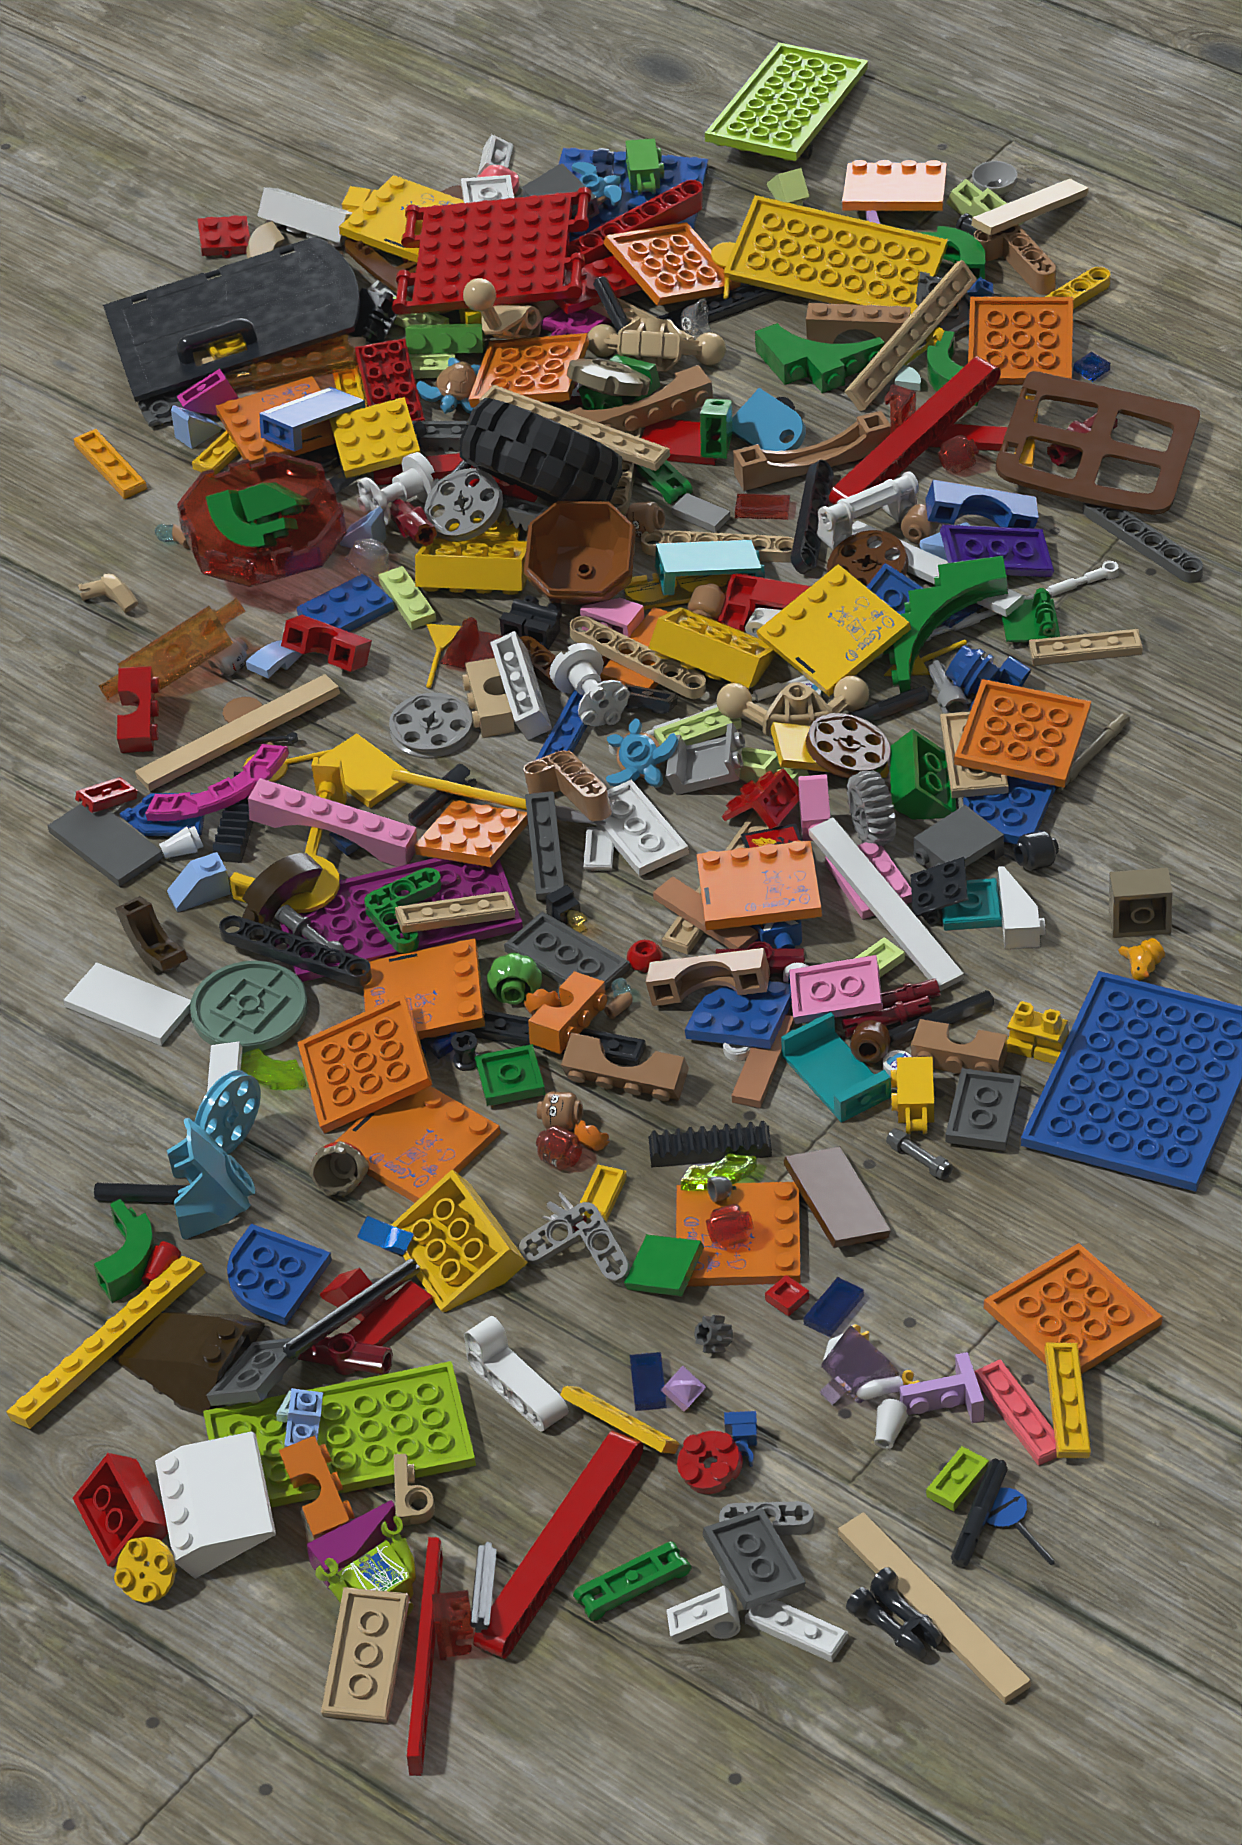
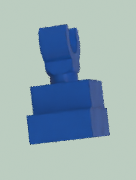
M756 1411L724 1412L725 1433L732 1435L741 1454L748 1458L749 1466L752 1467L754 1456L748 1446H757Z

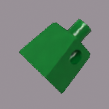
M706 399L700 412L701 457L727 459L732 436V401ZM719 434L718 441L712 439V436Z

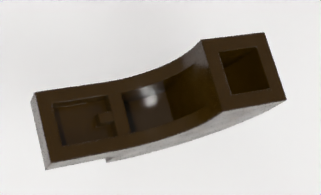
M307 853L289 855L276 861L260 873L248 887L242 898L248 904L242 917L270 927L276 912L289 898L299 893H312L323 868ZM263 935L253 936L254 939H264L265 937Z
M139 896L115 908L131 944L152 972L156 974L160 971H171L178 968L180 963L188 960L186 950L168 937L156 917L152 904L146 899Z

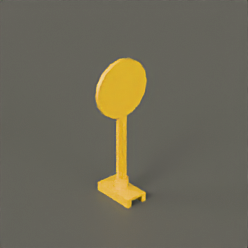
M313 757L311 766L316 796L345 805L347 792L341 759H335V763L332 765L320 764L319 757ZM312 826L304 853L312 857L323 870L312 893H299L283 903L282 906L289 905L297 913L312 912L325 907L335 898L340 888V877L334 864L323 857L317 856L323 829Z

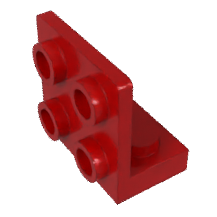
M784 768L775 773L768 771L757 782L751 780L740 788V796L734 797L727 803L726 807L728 809L721 817L726 821L753 807L769 829L778 826L799 801V787Z

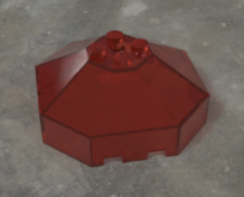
M271 452L264 454L265 461L250 464L249 459L228 464L229 471L214 474L213 469L202 471L177 503L181 530L202 575L246 587H253L323 567L346 536L347 530L344 509L341 503H338L336 493L330 481L326 480L322 465L289 455ZM260 483H278L309 499L310 505L304 506V512L293 516H283L284 518H295L298 529L290 531L288 537L276 539V547H249L234 543L219 531L209 513L206 496L225 490L240 491ZM271 550V553H270V554H267L266 556H263L262 553H265V552Z

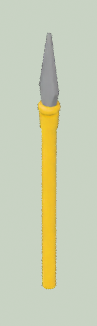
M394 769L392 772V780L527 811L526 799L397 769ZM555 806L556 818L560 821L606 824L602 820L591 821L582 812L569 807Z

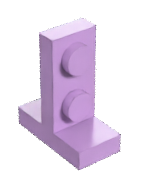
M968 1352L955 1355L956 1375L900 1386V1402L907 1406L906 1412L908 1415L922 1414L926 1411L952 1408L956 1405L965 1404L971 1423L984 1421V1399Z

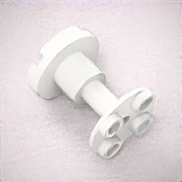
M413 452L405 456L402 460L403 473L393 477L392 484L381 490L369 478L365 477L357 481L360 497L357 498V503L363 512L367 511L370 513L380 506L383 509L386 526L391 520L388 503L398 498L406 501L413 496L426 503L429 493L439 480L438 478L433 480L431 474L435 471L429 461L419 452Z
M577 643L567 647L570 651L565 654L560 652L551 664L549 674L554 685L561 692L572 694L575 689L580 695H584L579 702L578 714L585 725L616 724L627 705L630 696L629 690L620 681L608 680L601 682L600 674L604 662L602 655L593 645Z

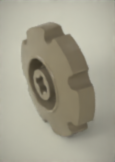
M604 359L570 360L567 370V376L577 383L593 391L613 396L647 395L651 381L649 377L631 369L629 366Z

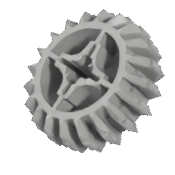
M874 770L862 771L849 778L847 784V803L858 838L861 839L862 843H876L878 846H884L892 842L896 834V816L885 780Z

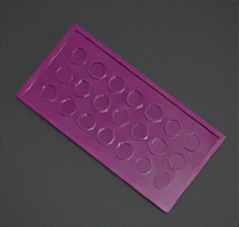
M433 858L340 880V888L335 898L325 907L312 912L298 913L303 917H308L311 920L310 927L329 942H340L344 946L346 953L368 961L399 955L402 953L397 952L367 916L364 899L370 892L418 870L433 868L440 873L441 890L437 894L416 904L508 891L515 908V918L417 931L419 946L415 951L474 938L478 941L520 931L523 928L522 920L500 859L492 867ZM406 890L396 893L397 896H407L410 894ZM389 919L385 921V924L387 925H394L398 923L396 919ZM279 921L281 931L293 934L291 929ZM305 952L301 957L311 958L315 953ZM340 962L327 963L326 965L329 967H335L339 965ZM293 966L295 974L302 982L325 977Z

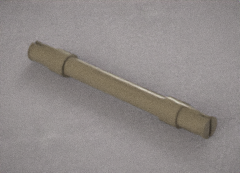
M1120 713L1114 721L1110 722L1105 727L1104 732L1073 762L1065 787L1072 783L1078 776V773L1130 722L1129 716L1124 718L1127 715L1126 713ZM1056 786L1058 788L1055 792L1060 793L1064 788Z

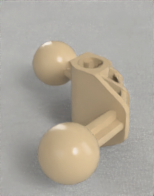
M483 278L471 280L463 291L466 305L474 311H480L482 314L483 332L493 335L496 339L509 340L538 337L541 331L542 320L559 308L553 300L530 302V306H493L496 299L495 288L491 282Z
M637 318L623 327L618 334L611 326L600 324L594 326L588 333L590 341L588 349L595 356L607 357L617 350L620 356L656 364L657 371L664 372L672 368L680 360L681 355H694L704 365H715L723 359L726 352L725 342L718 334L707 332L698 336L696 340L683 339L681 332L671 320Z
M844 677L838 681L834 688V699L827 704L814 689L803 683L794 682L788 684L779 692L767 711L752 702L751 693L744 685L730 683L721 688L716 701L719 711L724 716L732 719L746 716L763 726L764 735L771 736L773 722L811 726L814 720L823 715L859 710L866 705L869 699V689L867 684L859 677Z

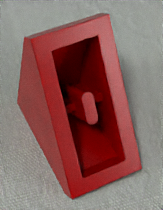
M361 1268L339 1274L320 1293V1298L338 1308L373 1283ZM383 1297L355 1318L360 1321L364 1320L382 1305L386 1299Z

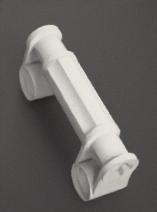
M907 471L900 478L895 480L888 479L884 483L846 499H840L833 506L821 507L818 510V537L834 550L839 543L852 536L854 518L880 507L901 525L908 510L917 505L919 484L915 475Z

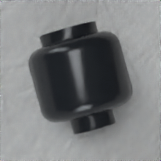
M1044 830L1024 834L1018 838L1017 844L1014 845V856L1017 863L1029 871L1051 866L1055 861L1056 854L1059 852L1057 840Z

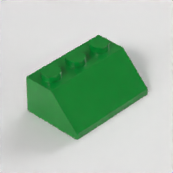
M914 729L910 730L890 746L892 804L897 812L905 814L912 820L945 818L956 811V798L951 797L945 750Z

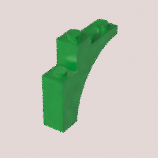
M778 323L755 331L756 352L784 385L808 377L821 393L844 386L845 377L861 372L885 345V342L880 337L847 344L811 341L788 332Z

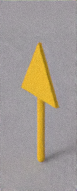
M967 640L959 641L922 658L917 656L912 675H930L924 662L966 645ZM896 664L892 665L884 676H892L891 671L897 670Z

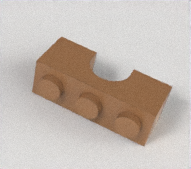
M920 1019L911 1043V1057H933V1069L960 1074L962 1068L1002 1073L1007 1058V1035L978 1030L973 1041L967 1044H956L949 1040V1024Z

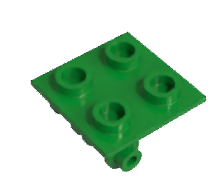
M1045 588L1037 589L1033 599L1024 600V603L1007 617L1001 615L1006 642H1029V640L1060 637L1054 600L1050 599V593Z

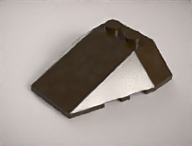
M161 1312L112 1356V1361L139 1380L144 1379L153 1386L154 1391L160 1395L162 1393L165 1394L181 1410L204 1417L203 1411L215 1409L217 1406H211L206 1395L221 1379L241 1346L248 1348L252 1342L257 1341L265 1328V1323L238 1314Z

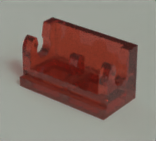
M895 384L890 386V391L885 396V405L890 403L891 433L916 411V391Z
M468 1590L432 1594L440 1661L447 1660V1657L470 1653L472 1645L458 1646L456 1644V1641L459 1639L466 1640L474 1637V1629L470 1626L471 1608Z

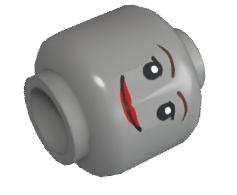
M223 636L209 649L208 664L218 675L232 676L246 664L248 660L246 650L248 647L239 637L234 639L230 636Z

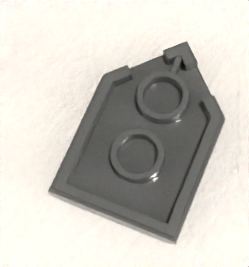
M920 271L915 301L918 306L942 278L930 276V273ZM967 293L938 325L944 331L955 332V337L969 330L970 296Z
M197 383L139 401L138 406L148 426L153 427L173 421L171 414L172 406L175 405L184 409L176 396Z

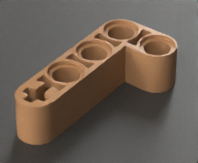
M1018 224L993 235H988L980 230L975 231L974 237L982 244L985 250L986 262L1004 257L1036 293L1047 295L1055 291V264Z
M566 750L558 751L524 766L523 771L529 794L561 791L591 821H601L612 814L606 786L572 752Z

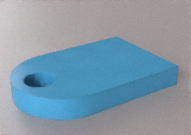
M758 388L732 417V434L750 446L758 444L764 450L788 451L798 449L805 439L806 427L799 414L761 388ZM794 435L790 442L783 443L786 436Z

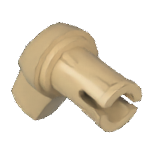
M104 574L101 580L79 584V591H82L80 596L83 601L105 595L109 599L114 600L125 614L138 605V601L130 588L114 574Z

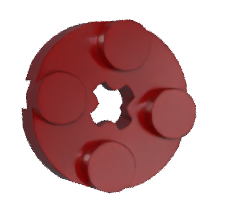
M705 1431L686 1437L683 1442V1448L678 1455L677 1468L684 1482L692 1490L700 1494H714L727 1488L725 1484L730 1482L732 1478L735 1480L739 1476L743 1459L739 1448L728 1433ZM709 1457L717 1459L716 1462L711 1463L710 1468H706L703 1463Z

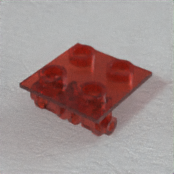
M469 617L464 619L462 627L457 631L440 663L466 669L465 663L495 658L490 642L503 637V635L479 631L478 622L475 618Z

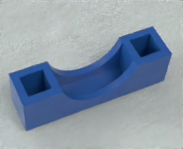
M933 480L925 499L928 521L954 525L956 520L962 516L979 515L994 521L1000 527L1035 529L1039 519L1036 497Z

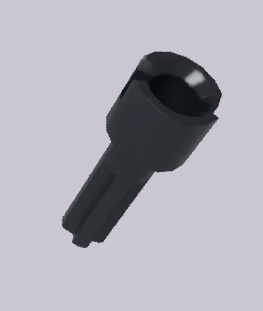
M457 764L441 779L475 787L477 784L475 778L468 781L465 779L470 775V770L463 764ZM436 790L408 814V820L415 827H420L452 798L459 800L463 796Z

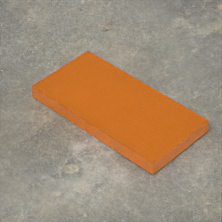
M653 607L629 638L649 647L658 618L669 612ZM623 649L619 652L622 654H631L633 651L630 649ZM613 660L608 662L600 674L601 681L615 680L620 681L623 685L629 684L655 689L659 684ZM645 660L642 662V664L647 666L656 663L652 660Z

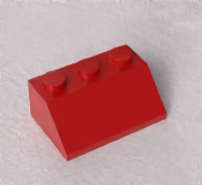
M107 1453L72 1498L104 1560L110 1567L117 1566L119 1555L129 1540L152 1537L162 1541L168 1534L164 1508L138 1460L135 1458Z

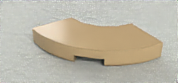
M273 221L259 226L252 233L247 246V258L272 251L275 247L283 244L285 238Z

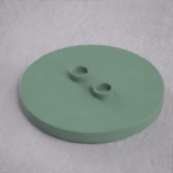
M243 961L216 970L198 985L190 1003L193 1026L205 1042L210 1045L240 1042L242 1053L259 1052L283 1043L298 1031L308 1011L306 990L299 977L281 965L266 961Z

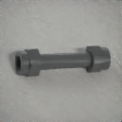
M894 1128L888 1134L886 1143L898 1153L902 1150L929 1167V1173L936 1178L945 1180L949 1177L953 1165L941 1155L934 1157L910 1141V1135L903 1130Z

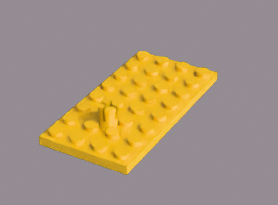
M755 195L725 267L724 279L729 278L732 281L830 304L911 307L912 314L918 307L915 301L920 271L930 273V276L936 277L948 246V239Z

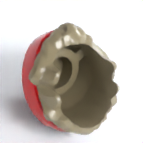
M338 1141L327 1144L317 1151L312 1159L309 1175L327 1197L337 1193L344 1197L350 1194L363 1181L368 1172L369 1163L359 1148L352 1144Z

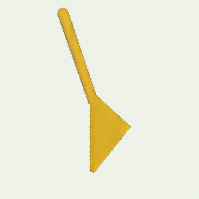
M426 624L436 647L426 684L427 688L432 687L441 652L466 629V626Z

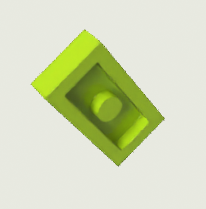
M961 1446L928 1486L926 1497L954 1511L985 1474L989 1466V1460Z

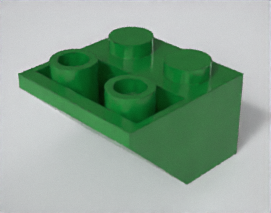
M260 483L238 491L247 521L257 522L258 525L277 520L279 515L283 517L304 512L303 507L310 505L309 499L278 483Z

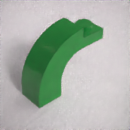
M938 226L937 232H917L948 239V246L943 259L954 264L957 261L963 260L977 280L979 277L986 280L985 250L974 236L962 230L945 226Z
M944 331L941 341L937 340L936 346L928 345L927 375L929 383L936 392L963 368V366L952 361L955 353V332Z
M225 490L206 496L209 513L216 527L225 537L239 545L261 548L276 547V539L288 537L290 531L298 529L295 518L283 517L259 525L255 522H248L238 490Z
M121 1199L110 1203L113 1223L124 1237L125 1243L116 1253L94 1263L98 1284L111 1303L131 1294L143 1284L141 1278L144 1275L155 1246L151 1223L146 1213L137 1216L133 1208L128 1209Z

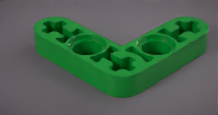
M424 868L366 895L364 904L367 916L397 952L406 954L415 951L419 946L418 932L402 933L399 923L387 925L385 921L389 919L397 920L395 915L396 907L416 904L437 894L442 886L439 871L433 868ZM402 890L410 892L407 896L396 895L397 892Z

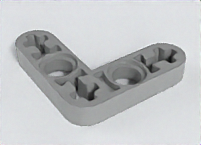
M589 1202L576 1205L525 1236L519 1244V1251L525 1260L530 1264L537 1265L583 1239L602 1274L610 1282L618 1284L624 1282L631 1269L628 1259L602 1214L594 1204ZM585 1211L592 1214L590 1216L592 1221L588 1224L585 1221H581L583 1219L582 1213ZM570 1219L575 1222L579 1229L575 1232L572 1225L568 1222ZM558 1226L568 1228V1235L562 1241H556L552 1236L554 1229ZM546 1235V1238L553 1246L549 1248L542 1236ZM600 1235L609 1237V1245L604 1250H596L593 1246L594 1240ZM532 1243L539 1246L537 1248L539 1253L535 1256L532 1253H528L530 1251L529 1245ZM612 1255L617 1264L621 1265V1272L617 1275L614 1272H610L612 1266L606 1258Z
M800 1501L732 1503L724 1506L719 1514V1522L731 1517L763 1508L766 1514L776 1518L772 1525L778 1535H802L811 1531L814 1526L813 1508L809 1504ZM781 1515H785V1522H782ZM802 1515V1521H796V1516ZM719 1565L721 1583L727 1588L733 1589Z

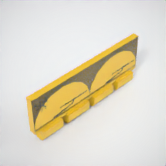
M657 573L652 574L653 581L648 582L647 575L632 577L631 584L624 588L625 598L628 601L643 605L644 610L653 607L658 608L689 603L694 589L701 585L715 584L721 588V591L726 596L728 582L732 575L676 577L674 595H663Z

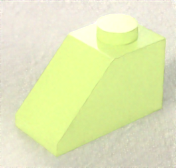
M801 168L780 173L767 182L768 188L776 200L802 206L804 205L803 201L810 197Z

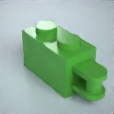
M655 138L626 140V164L630 190H637L638 195H642V192L656 194V189L660 188V178H664L661 148H656Z

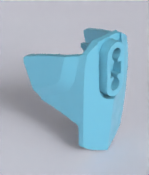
M187 1117L184 1119L187 1137L167 1150L173 1176L175 1178L186 1177L190 1185L178 1190L179 1196L174 1200L177 1220L183 1239L191 1238L228 1223L236 1215L251 1206L248 1196L255 1194L254 1183L233 1156L228 1155L209 1134Z

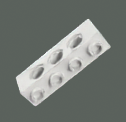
M514 631L490 642L514 721L525 738L530 740L551 730L552 726L528 650L517 633Z

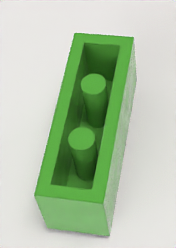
M482 324L408 325L405 329L409 354L483 353L486 349L485 333L482 330Z

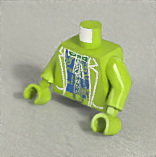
M393 1517L397 1531H390L385 1521L381 1526L382 1533L386 1537L391 1538L393 1543L390 1544L387 1540L339 1572L338 1564L332 1558H327L324 1561L325 1565L330 1569V1574L326 1573L321 1566L316 1568V1577L321 1581H328L330 1583L329 1589L340 1604L344 1587L407 1593L412 1598L414 1595L412 1584L416 1580L415 1560L406 1538H401L400 1532L403 1528V1523L399 1517ZM410 1600L407 1616L412 1612L414 1608V1605Z

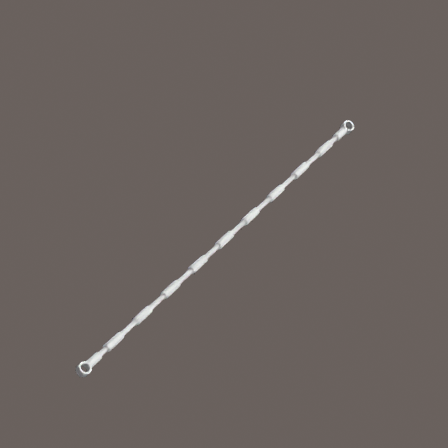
M1107 561L1103 563L1102 568L1085 573L1083 577L1071 578L1051 585L1046 591L1053 597L1073 590L1083 583L1089 584L1104 578L1114 579L1118 576L1119 566L1114 561ZM1034 594L1029 596L1023 595V600L1033 599ZM987 610L979 614L975 612L951 621L948 625L936 628L926 641L945 632L957 631L980 623V620L999 613ZM881 653V654H880L877 658H875L874 660H876V659H878V658H881L882 655H883V653ZM803 675L781 684L778 682L755 690L751 694L752 701H760L779 694L788 684L808 679ZM717 704L703 709L702 712L717 708ZM676 718L674 720L654 726L652 730L643 733H647L654 736L655 729H658L660 727L672 724L683 719ZM609 745L610 753L617 755L618 747Z

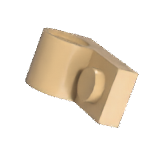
M394 1454L396 1516L402 1520L403 1526L426 1523L433 1517L435 1512L433 1495L424 1486H409V1484L415 1483L414 1464H408L407 1454ZM417 1499H423L427 1502L426 1507L422 1510H414L410 1505Z

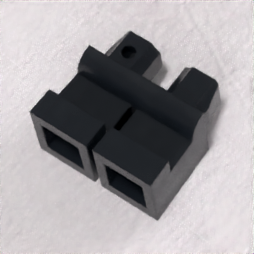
M526 595L523 600L514 599L511 611L509 613L504 612L499 618L501 637L515 631L519 637H532L549 650L561 631V604L550 602L546 607L539 605V600L531 595Z

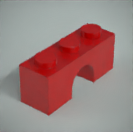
M300 615L286 620L281 646L302 654L310 652L326 654L329 656L328 664L352 672L367 666L372 640L305 615Z
M151 666L118 668V694L121 705L138 707L131 714L117 715V742L121 753L154 751V741L159 739L158 724H154V717H159L158 700H155V693H159L160 685L159 678L154 677Z

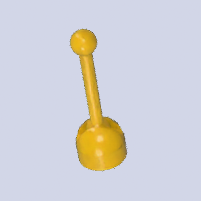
M937 326L926 338V344L914 352L904 365L907 366L908 363L926 351L928 345L936 346L937 340L941 341L944 330Z

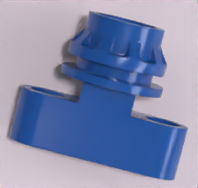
M964 645L953 658L945 676L953 681L954 686H958L962 690L965 688L964 694L966 697H969L972 693L977 695L982 679L1022 687L1030 675L1031 669L1012 656H1009L999 668L993 664V655L989 654L985 658L986 652L982 649H971ZM974 701L972 702V704H971V706H970V708H969L970 711H971V709H972V706H973Z

